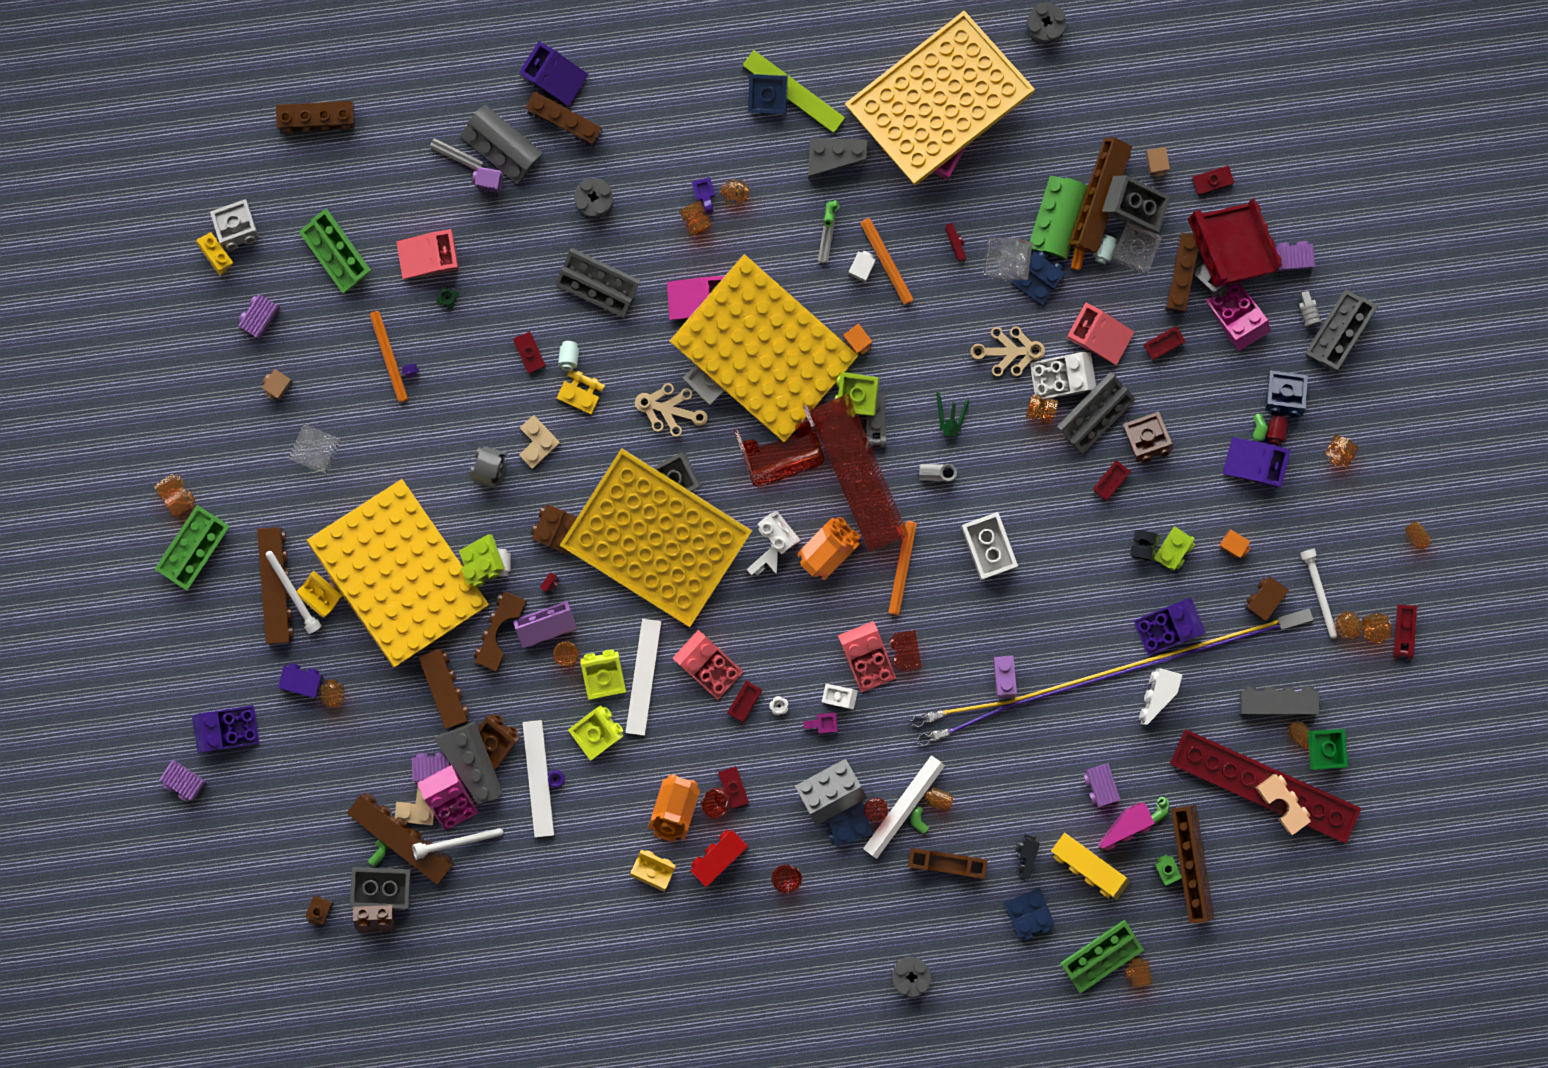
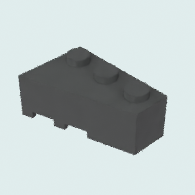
M810 138L808 179L866 163L867 140Z

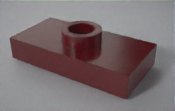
M1229 165L1192 176L1197 195L1234 184Z
M953 223L947 224L945 231L956 259L959 263L966 260L962 248L964 241L961 235H957Z
M1174 326L1144 343L1143 347L1150 359L1154 361L1186 341L1178 327Z
M530 331L513 338L528 374L546 367Z
M1115 460L1093 487L1092 491L1107 502L1131 471Z
M552 572L549 573L540 588L546 593H549V591L553 592L559 583L557 581L558 577Z
M746 680L727 714L744 723L763 690Z
M737 767L718 772L730 808L749 803Z

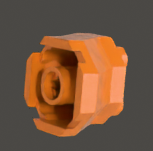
M831 518L797 553L798 558L800 556L802 558L800 564L811 576L817 578L820 575L823 576L822 580H826L860 545L859 539L861 537L857 531L852 530L843 518Z
M673 774L663 779L648 825V829L650 831L653 829L654 835L657 838L670 842L676 841L678 837H681L680 840L685 839L700 790L697 788L698 784L695 781L686 780Z

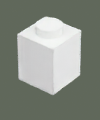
M858 251L848 275L866 282L876 259H873V255L866 251H863V253Z

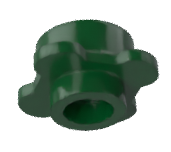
M442 287L436 301L439 305L443 304L447 308L452 309L455 306L454 301L458 298L457 291L448 290L447 287Z

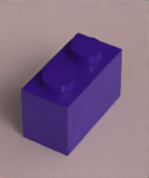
M289 663V666H283L278 688L314 698L318 697L323 675H319V670L308 668V671L300 670V665Z

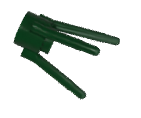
M937 392L940 430H943V435L958 436V432H961V425L969 399L965 400L958 424L957 421H954L956 402H952L950 420H946V423H944L940 392Z

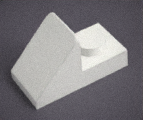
M771 547L747 569L751 576L753 574L758 576L766 569L764 567L765 564L777 574L778 552Z
M826 684L822 702L854 709L858 690Z

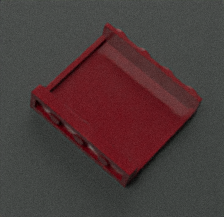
M1255 197L1247 204L1202 214L1201 210H1197L1188 218L1215 287L1274 274L1282 266L1281 257L1275 249L1274 240L1268 232L1267 223L1262 217L1261 208L1257 204Z

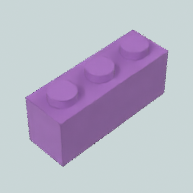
M568 601L513 620L522 648L534 646L538 642L551 640L555 636L568 634L577 629Z

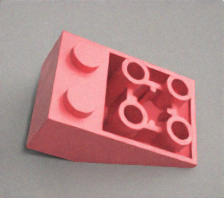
M451 229L396 241L402 279L459 270L454 234Z
M1086 302L1066 339L1117 365L1134 331Z
M873 621L838 635L861 693L896 679L882 639Z
M699 630L673 657L684 670L717 700L743 673L731 659Z

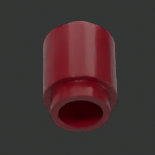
M1282 416L1272 417L1266 437L1270 440L1269 443L1281 445V442L1286 441L1289 425L1287 418Z

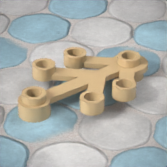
M1017 326L1011 328L1010 336L1015 339L1017 338L1025 347H1017L1002 333L1000 327H994L991 330V336L994 339H998L1006 347L985 348L982 344H975L970 351L971 356L976 360H980L984 356L1007 355L998 365L992 368V374L995 377L1001 376L1003 370L1017 355L1026 356L1018 365H1013L1011 368V374L1016 377L1021 375L1022 370L1031 360H1040L1045 354L1043 344L1038 341L1031 342ZM996 329L999 330L1000 335L995 336L993 334V331ZM1017 329L1019 335L1014 336L1012 330ZM1037 348L1039 353L1033 354L1032 349ZM975 349H980L981 355H975ZM996 367L1001 369L1000 374H995L994 369ZM1018 367L1020 373L1015 374L1013 368Z
M670 383L664 384L662 389L651 395L641 393L635 399L636 408L641 412H646L654 431H662L664 425L662 421L657 419L653 409L661 411L674 437H679L682 434V429L676 424L671 414L691 419L697 426L705 425L708 419L707 414L702 410L691 412L673 407L684 400L692 398V391L688 388L683 389L680 394L664 403L656 402L662 396L671 395L674 392V387ZM666 386H671L672 390L671 392L667 393L665 392L664 388ZM684 391L690 392V396L688 398H685L683 396ZM647 399L648 404L646 406L641 405V400ZM698 414L703 415L702 421H697L696 416ZM657 422L661 423V428L655 429L654 424ZM676 427L679 428V434H674L672 432L673 429Z

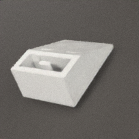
M1079 352L1030 363L1036 400L1090 392L1096 387L1090 352Z
M1161 668L1151 673L1149 683H1152L1150 690L1146 691L1144 701L1147 703L1145 708L1141 709L1139 715L1141 725H1148L1178 693L1182 674Z

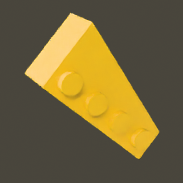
M1065 832L1051 850L1055 854L1053 856L1055 860L1061 864L1065 862L1070 865L1068 868L1077 876L1079 873L1086 877L1084 879L1085 882L1092 887L1094 885L1098 886L1101 889L1099 892L1108 899L1111 896L1118 900L1130 884V881L1124 875Z

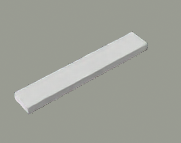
M642 619L626 733L645 736L661 621Z
M542 720L523 722L534 836L554 835L543 724Z
M930 756L863 848L876 859L879 857L945 767L943 763Z

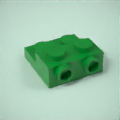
M1345 729L1307 731L1311 770L1348 767Z

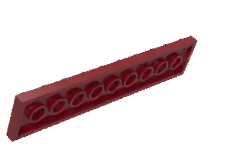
M1184 729L1169 763L1194 776L1284 815L1287 807L1282 799H1275L1270 804H1267L1256 790L1258 785L1273 774H1277L1278 777L1281 775L1287 783L1285 787L1288 791H1293L1298 797L1297 803L1301 808L1305 807L1310 814L1308 818L1311 822L1306 826L1343 843H1347L1362 809L1187 729Z

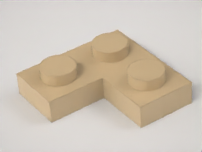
M535 415L520 427L533 442L519 455L533 469L560 442Z
M419 786L417 788L416 804L396 802L395 818L400 817L407 823L433 825L434 813L424 800Z

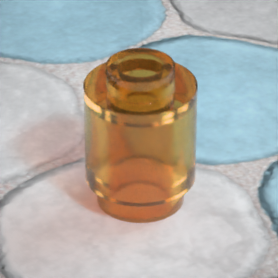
M1416 520L1404 529L1405 535L1416 549L1419 547L1424 549L1431 543L1429 540L1432 537L1423 525Z
M1295 720L1287 727L1289 730L1287 734L1299 747L1302 746L1306 749L1309 746L1307 731H1310V729L1302 721L1297 722Z
M932 787L931 790H927L924 800L927 801L926 805L942 811L944 809L949 811L954 796L950 795L949 792Z

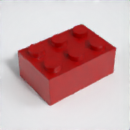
M726 829L718 837L720 841L716 845L712 843L704 850L706 855L702 859L698 856L690 864L692 866L690 871L705 887L748 847L733 829L730 831Z

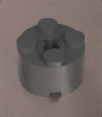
M1047 2L1039 3L1029 14L1026 23L1027 31L1031 39L1038 44L1047 45L1053 43L1062 36L1066 26V17L1064 11L1059 6ZM1045 20L1049 21L1047 27L1043 26Z
M599 178L584 179L575 190V204L583 216L589 219H599L608 214L612 209L613 194L610 186L605 181ZM596 195L598 200L591 202L590 197Z
M487 446L479 447L475 458H477L475 466L471 467L469 476L473 477V482L476 484L498 489L496 484H501L508 463H505L504 459L508 458V453Z
M902 958L895 964L892 970L893 985L899 993L905 996H919L930 985V970L925 962L919 958ZM909 972H913V974L916 975V978H913L912 982H910L909 979H906V976L909 975Z

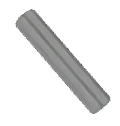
M433 139L430 144L431 149L476 171L478 167H483L482 161L437 139Z
M835 210L833 225L831 227H823L818 262L828 263L837 210Z

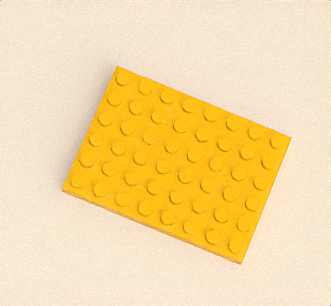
M963 11L851 98L845 105L916 186L1035 93V89L970 16Z
M745 254L669 340L673 346L782 442L789 438L835 384L838 376H841V373L845 372L859 356Z
M621 448L560 546L690 627L752 530Z
M403 479L306 540L393 668L489 605L477 587L467 585L461 570L463 566Z

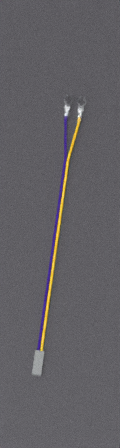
M1310 608L1278 617L1276 621L1011 700L928 712L924 717L927 723H932L951 713L1005 705L958 727L932 731L929 735L931 736L929 741H939L960 729L1017 705L1280 628L1282 630L1312 621L1313 617Z

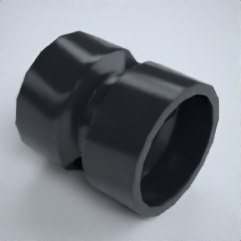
M1135 530L1133 538L1135 545L1131 547L1130 556L1154 561L1156 554L1154 546L1158 545L1160 535L1149 531ZM1142 541L1148 542V546L1141 545Z

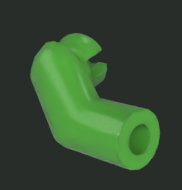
M829 201L826 204L824 226L831 227L833 225L835 210L840 208L838 201Z
M1257 414L1253 417L1256 423L1253 439L1255 442L1262 443L1267 435L1268 427L1262 414Z
M1165 797L1158 798L1156 812L1151 815L1155 824L1169 813V801Z
M916 805L909 814L910 824L920 833L924 834L929 827L921 821L923 809Z
M380 839L375 843L379 849L368 860L374 867L385 857L388 846Z

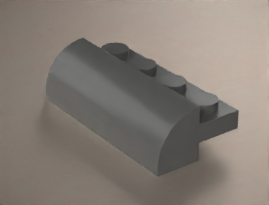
M483 105L475 112L459 135L516 184L522 181L528 171L534 167L544 154L487 105Z
M571 248L555 285L624 318L635 298L641 280Z
M1345 289L1305 352V355L1321 363L1323 367L1338 372L1376 312L1378 305Z
M1110 372L1057 427L1062 432L1063 437L1083 454L1136 399L1121 384L1118 378Z

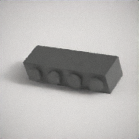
M1244 687V691H1239V714L1317 715L1319 714V691H1314V687H1302V691H1295V687H1283V691H1275V687H1264V691H1256V687Z

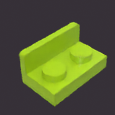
M1174 526L1155 554L1154 560L1171 571H1174L1175 568L1179 570L1185 561L1182 559L1186 552L1190 553L1195 546L1193 543L1195 538L1190 537Z

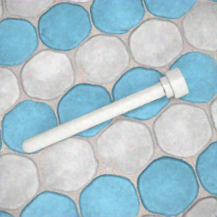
M1315 548L1300 553L1301 558L1308 564L1329 635L1332 639H1335L1337 632L1315 564V556H1317Z
M266 552L267 559L304 618L306 631L308 634L315 632L322 626L319 620L310 615L273 552Z
M498 828L430 845L422 843L413 844V854L416 860L421 859L430 852L501 836L503 830Z

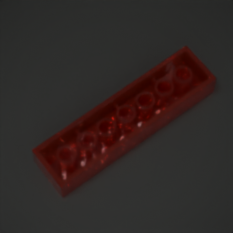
M843 395L809 410L869 552L908 536L909 534L849 395Z

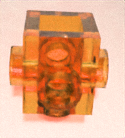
M1335 434L1324 454L1330 458V463L1338 467L1340 464L1348 467L1359 447L1350 439Z
M1378 612L1362 617V632L1365 639L1378 644L1385 642V639L1391 638L1392 626L1388 615Z

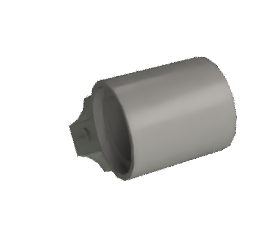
M920 464L919 481H944L949 483L957 477V470L951 464ZM946 468L954 471V475L951 478L943 476V471Z

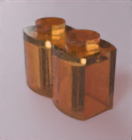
M171 473L153 486L170 512L177 518L194 507L193 501L196 499L190 490L186 492L183 485L185 482L181 476Z

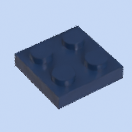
M749 74L748 112L787 114L788 75Z

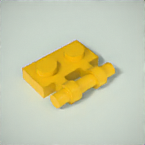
M569 371L567 376L574 380L572 384L564 381L557 399L592 415L599 400V397L593 393L595 389L602 392L605 385L599 383V380L595 378L591 379L584 376L580 371ZM579 382L588 385V390L585 391L577 387Z

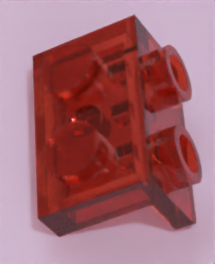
M916 631L893 633V638H890L891 649H895L896 657H893L894 667L898 668L899 672L922 668Z

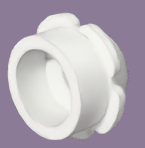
M777 696L770 702V709L773 714L780 715L788 711V701L785 698Z

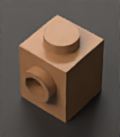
M1166 147L1150 149L1145 152L1149 175H1154V177L1165 176L1166 172L1170 170Z
M274 369L271 375L267 374L263 379L262 383L264 385L262 388L266 390L264 393L272 400L275 397L280 400L293 381Z

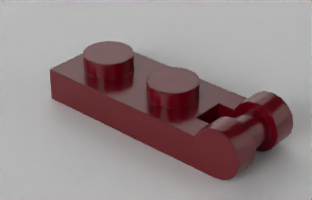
M1397 604L1393 658L1406 657V659L1413 660L1417 606ZM1401 643L1407 644V650L1401 649Z

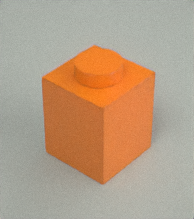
M859 323L843 334V338L856 354L861 353L863 355L871 349L872 340Z
M1232 530L1226 533L1219 545V548L1237 559L1241 558V556L1245 557L1251 547L1248 546L1249 540Z

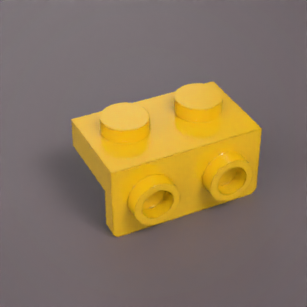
M212 232L197 239L196 243L219 276L226 273L233 262Z
M315 571L308 576L304 584L296 591L301 600L323 618L336 607L343 597L339 591L334 589Z
M641 850L629 876L665 892L676 865L668 859H661L655 856L651 851Z

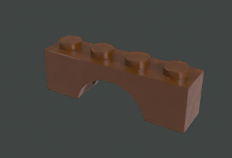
M535 91L525 107L527 113L564 129L578 140L592 147L595 146L603 131L601 126Z
M1181 233L1179 236L1175 267L1165 306L1167 311L1184 314L1187 308L1199 248L1192 234Z
M504 591V594L499 595L496 602L499 606L497 611L492 612L489 618L491 625L489 630L485 629L481 640L484 642L482 647H478L475 652V663L495 671L499 670L505 653L500 649L497 642L498 630L507 620L521 617L527 600Z
M910 848L907 867L985 879L988 859Z

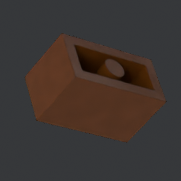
M1271 576L1267 577V579L1262 578L1257 585L1259 590L1255 595L1252 593L1246 600L1248 605L1245 608L1263 622L1267 621L1289 591Z

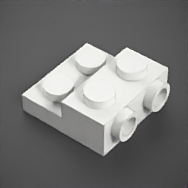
M778 511L769 514L758 523L760 533L770 539L772 542L771 546L776 552L783 554L801 541Z

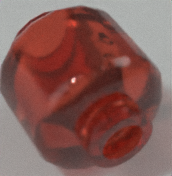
M870 798L864 805V814L872 822H881L888 815V804L882 798Z

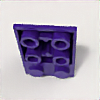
M538 41L519 71L521 78L568 107L589 75L541 41Z
M1232 437L1222 474L1278 489L1282 486L1291 450Z
M1191 597L1133 620L1148 656L1206 633Z
M254 705L192 715L197 753L260 743Z

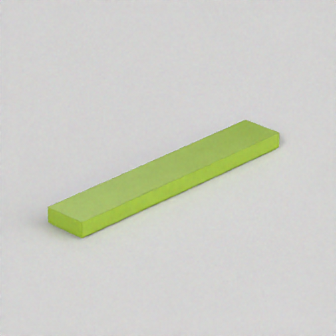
M755 50L752 51L742 65L752 74L787 75ZM788 75L787 100L834 134L845 117Z

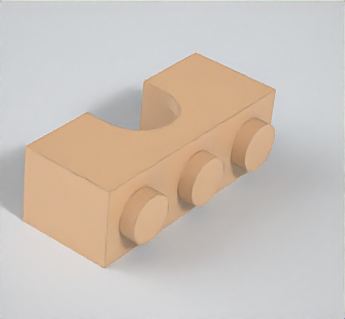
M1273 774L1258 785L1256 790L1267 804H1270L1275 799H1282L1285 802L1286 812L1278 820L1289 835H1293L1311 822L1308 818L1310 814L1305 807L1301 808L1297 803L1299 799L1293 791L1289 792L1285 787L1287 783L1281 775L1278 777L1277 774Z

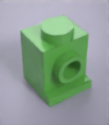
M1166 854L1157 858L1158 862L1154 863V866L1163 885L1166 886L1182 878L1173 856L1168 857ZM1171 866V872L1166 873L1165 867Z

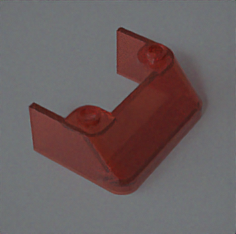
M807 405L803 406L807 419L795 425V435L790 436L785 442L779 440L759 447L756 440L742 442L738 429L734 430L747 471L754 486L762 487L823 464L825 458Z

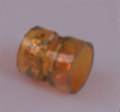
M701 201L690 204L679 211L683 222L688 223L686 228L690 236L697 235L712 227L709 217L704 215L705 208Z
M1032 394L1026 418L1033 420L1040 418L1041 422L1052 424L1058 400L1050 398L1043 400L1042 396Z
M567 641L556 645L553 652L555 661L565 667L576 664L580 655L577 646Z

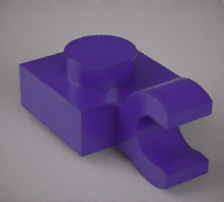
M710 177L693 181L692 186L696 200H703L706 213L713 212L710 198L715 197Z

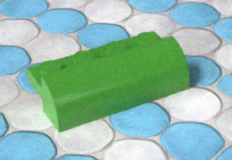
M1050 175L1028 245L1029 249L1067 260L1071 248L1069 241L1088 187L1087 185L1065 177L1064 179Z
M324 209L311 220L312 222L299 231L342 293H346L372 273L328 209Z
M196 505L155 567V570L185 590H188L226 533L229 525Z
M1123 920L1060 964L1078 992L1082 993L1144 951L1127 922Z

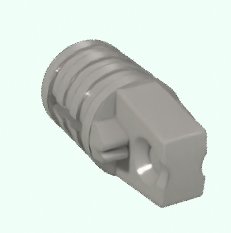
M1309 291L1302 292L1300 294L1302 303L1299 304L1305 327L1320 324L1322 321L1318 314L1316 301L1311 300Z

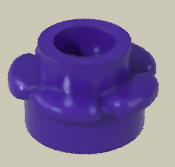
M413 363L402 366L401 374H405L406 378L417 376L416 372L419 371L417 364Z
M553 770L547 773L549 787L560 788L565 781V776L561 774V771Z

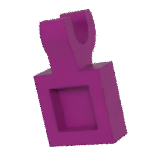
M836 713L816 714L817 720L803 721L804 729L818 728V733L838 732Z

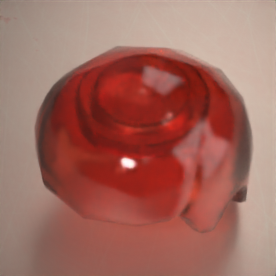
M719 787L711 788L701 799L703 812L713 819L725 815L732 803L730 795Z
M783 864L776 867L773 871L771 883L778 892L788 894L798 890L801 886L802 874L797 867Z

